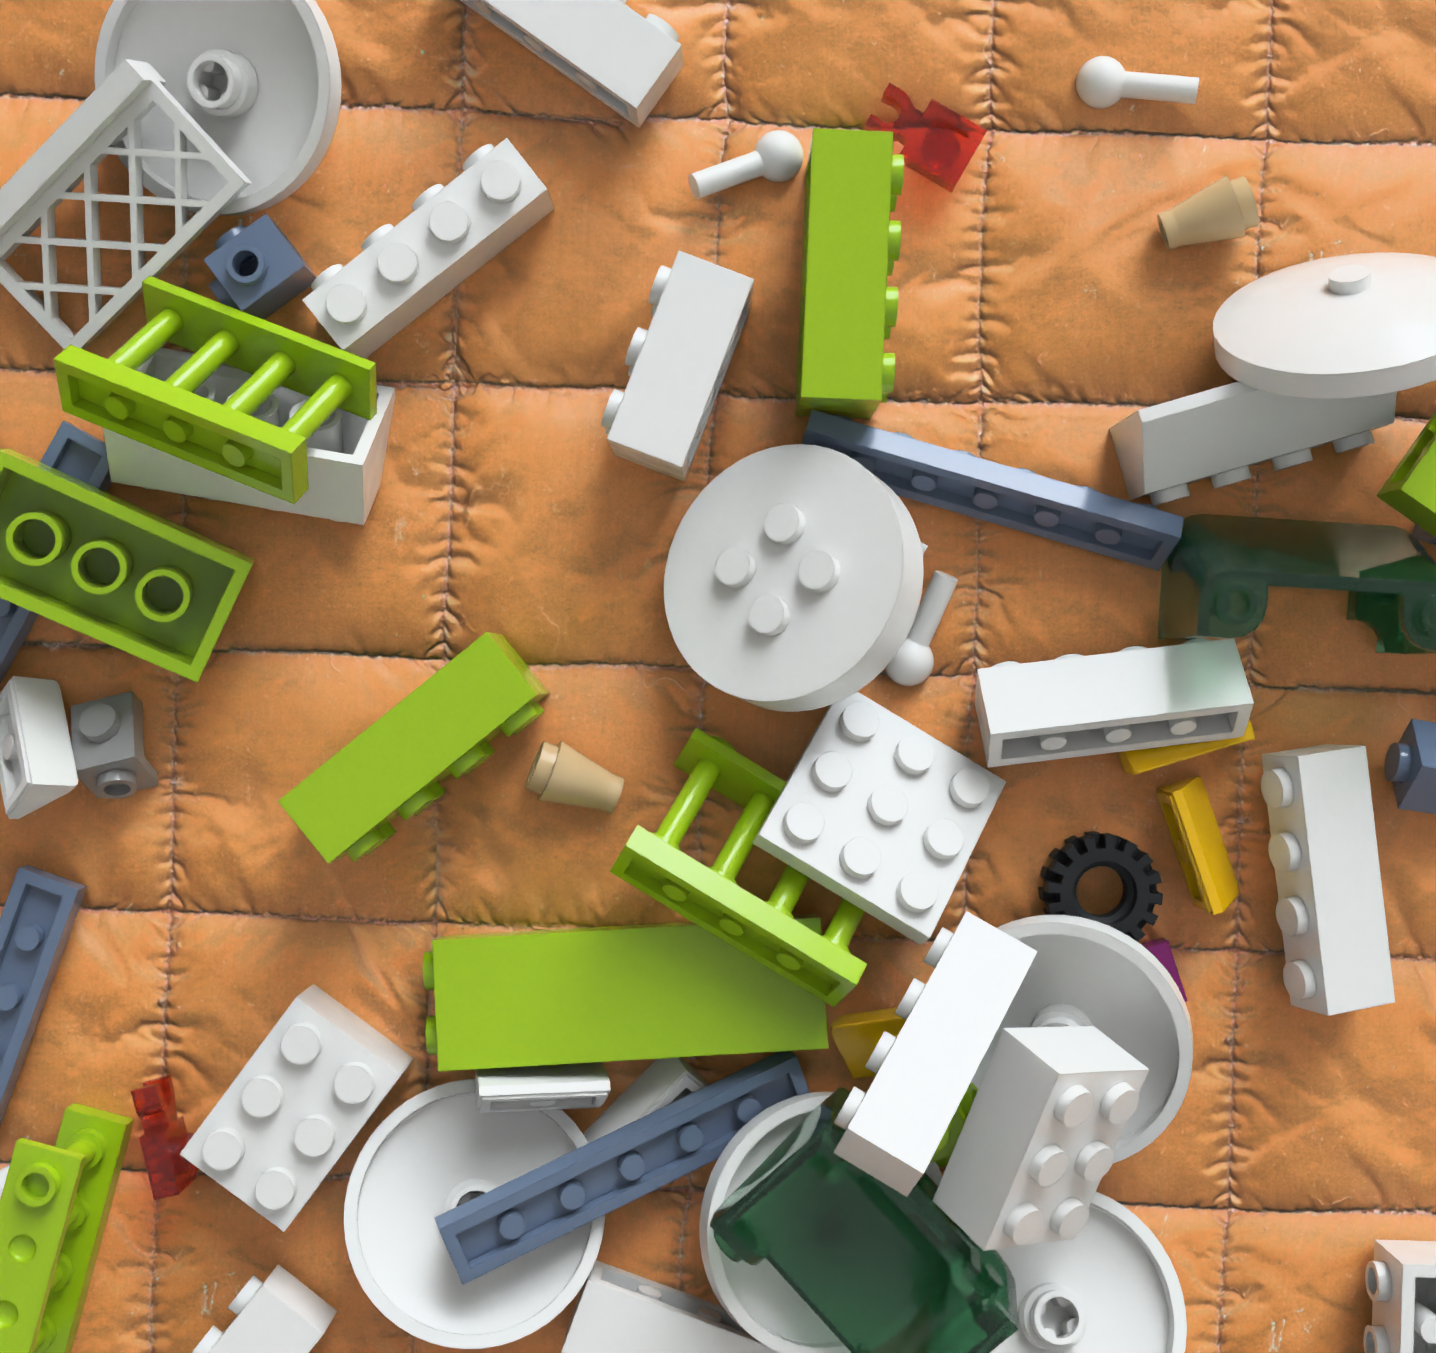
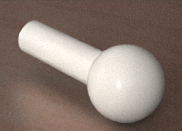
M1098 56L1088 60L1080 68L1076 78V90L1080 99L1085 104L1098 109L1110 107L1121 98L1196 104L1200 78L1125 71L1124 67L1116 59L1109 56Z
M774 130L768 132L759 139L753 152L689 174L688 180L691 191L696 199H700L761 176L772 182L790 180L801 169L804 159L803 148L799 140L787 131Z
M934 571L906 640L885 668L887 675L897 684L903 686L918 685L931 674L934 666V656L929 645L957 585V578L942 571Z

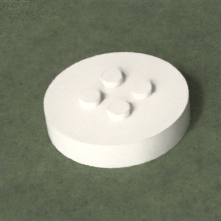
M807 444L782 445L756 452L739 460L715 477L693 501L679 524L669 549L664 576V604L669 629L675 644L691 668L705 681L727 694L752 705L781 712H800L829 706L844 700L870 683L886 668L906 640L919 608L923 588L924 567L921 542L915 523L901 499L888 485L849 456L830 448Z

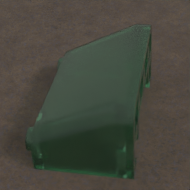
M1213 514L1191 515L1184 518L1181 539L1162 565L1157 639L1189 641L1201 637L1235 638L1245 636L1256 630L1264 619L1268 600V586L1349 591L1347 620L1363 622L1374 631L1378 638L1376 653L1401 655L1436 654V561L1418 539L1403 528L1388 525Z
M839 1087L819 1104L714 1212L710 1227L713 1229L715 1241L723 1253L734 1262L738 1263L743 1260L750 1265H758L766 1258L851 1353H990L1018 1330L1016 1284L1009 1267L996 1250L983 1251L932 1201L938 1186L925 1172L906 1197L833 1153L845 1132L844 1129L834 1124L850 1094V1091L845 1088Z

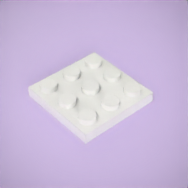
M857 691L844 700L829 705L752 843L922 945L931 937L1006 781Z

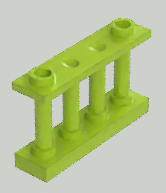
M148 276L142 281L147 324L108 359L70 344L53 359L62 410L64 412L292 504H295L309 489L306 441L332 413L339 408L367 420H371L377 414L375 362L152 276ZM167 342L196 352L166 381L136 371ZM223 364L252 374L224 404L194 394ZM280 385L310 397L282 427L251 416Z
M695 728L673 764L689 774V777L656 833H650L637 825L609 872L832 1007H835L857 986L867 966V963L852 955L848 949V945L865 911L842 898L825 934L819 935L794 920L791 914L809 880V877L787 865L768 901L759 899L737 885L735 878L754 845L752 843L786 781L736 752L734 747L726 740L710 736ZM714 789L745 809L713 866L706 867L683 853L679 848V844L710 790Z
M73 1103L65 1108L55 1147L25 1138H20L16 1141L0 1199V1353H71L133 1127V1118Z

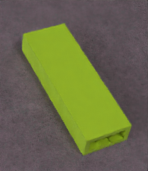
M818 914L793 915L794 920L821 935V918ZM692 921L441 936L432 940V951L424 952L423 955L425 990H434L435 1016H427L426 1047L429 1055H437L438 1072L829 1049L826 1002Z

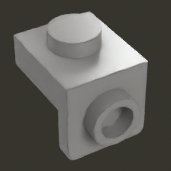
M132 691L71 706V744L77 775L96 797L101 799H122L132 796L137 790L158 785V772L145 758L142 702Z

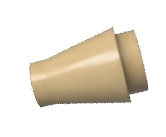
M1224 176L1173 208L1158 213L1157 221L1167 250H1171L1185 245L1245 237V230L1259 225V216L1254 195L1247 179L1242 176L1230 181L1227 176Z
M543 741L531 766L525 789L538 793V801L599 809L611 814L620 798L624 778L610 773L562 741L557 746Z

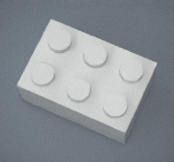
M680 250L677 253L672 269L661 265L648 299V303L653 304L651 310L653 319L648 330L640 327L636 329L625 358V365L630 366L628 376H630L625 392L617 389L613 390L601 422V426L606 428L605 435L608 436L607 440L614 455L685 482L752 307L753 278Z
M313 984L294 999L186 1144L180 1155L285 1232L414 1058Z
M1095 1026L1003 1028L932 1201L983 1251L1075 1239L1076 1235L1088 1221L1089 1206L1102 1177L1113 1164V1151L1123 1128L1138 1107L1140 1100L1139 1092L1149 1069Z

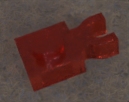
M889 83L883 93L881 102L893 107L897 111L899 118L894 122L886 123L871 114L864 126V130L893 132V141L904 145L900 154L904 155V165L952 193L981 144L987 130L934 99L930 101L923 113L913 106L909 96L903 90Z
M171 1075L147 1080L142 1083L143 1087L135 1088L131 1091L134 1107L144 1130V1134L139 1137L154 1200L179 1195L198 1177L197 1170L199 1168L180 1155L194 1134L192 1132L187 1133L184 1117L177 1116L175 1091Z

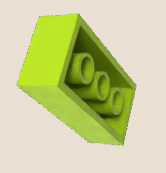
M813 128L806 165L795 416L810 417L811 410L813 409L830 415H842L850 419H871L879 404L887 402L888 393H893L895 353H884V339L890 338L891 327L896 326L898 313V287L887 286V276H892L894 261H898L900 255L901 221L890 220V212H895L897 195L901 196L904 155L893 154V132L823 128Z
M10 448L0 449V598L198 683L255 559Z
M486 632L284 795L278 802L328 864L346 855L355 862L362 856L372 853L397 832L390 824L396 817L401 815L406 821L414 814L417 816L438 800L446 792L440 785V782L452 773L456 779L463 774L466 776L492 756L496 751L489 742L502 731L507 737L513 734L517 735L539 718L545 711L538 702L546 697L549 692L503 635Z

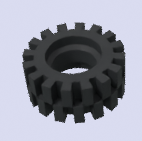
M1084 832L1085 836L1078 838L1073 835L1065 839L1066 845L1060 850L1057 848L1052 850L1048 855L1052 858L1048 868L1042 866L1040 877L1044 879L1043 887H1038L1039 898L1045 904V908H1043L1045 915H1069L1098 921L1123 932L1138 942L1145 936L1141 929L1146 923L1152 926L1155 924L1158 916L1153 913L1155 904L1162 905L1163 894L1157 891L1156 884L1162 883L1160 874L1152 869L1150 865L1153 863V860L1147 853L1137 848L1138 845L1109 833ZM1106 866L1116 871L1121 878L1123 895L1119 904L1112 911L1101 915L1090 914L1078 902L1076 895L1077 884L1081 876L1089 869Z

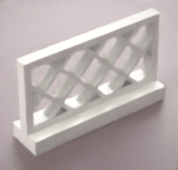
M124 59L0 189V283L63 349L71 344L85 350L143 292L142 281L148 276L157 278L252 183L166 90L164 85L167 82L149 62ZM156 104L173 122L174 151L142 149L141 120ZM128 134V148L115 147ZM187 138L200 152H187ZM108 154L128 155L129 195L98 193L97 165ZM142 156L174 158L175 198L143 196ZM187 159L208 160L227 180V183L210 200L188 199ZM84 179V192H72ZM64 199L85 201L86 239L56 237L55 208ZM99 201L130 203L131 242L100 240ZM143 204L175 206L176 234L166 244L145 243ZM188 207H202L188 220ZM41 224V236H29ZM21 243L42 245L43 282L24 281L5 261ZM56 245L86 247L88 285L58 283ZM100 248L131 250L132 278L123 287L102 286ZM145 251L157 252L145 264ZM34 290L44 291V301ZM58 292L88 294L89 322L77 334L59 318ZM102 294H103V295H114V296L102 307Z

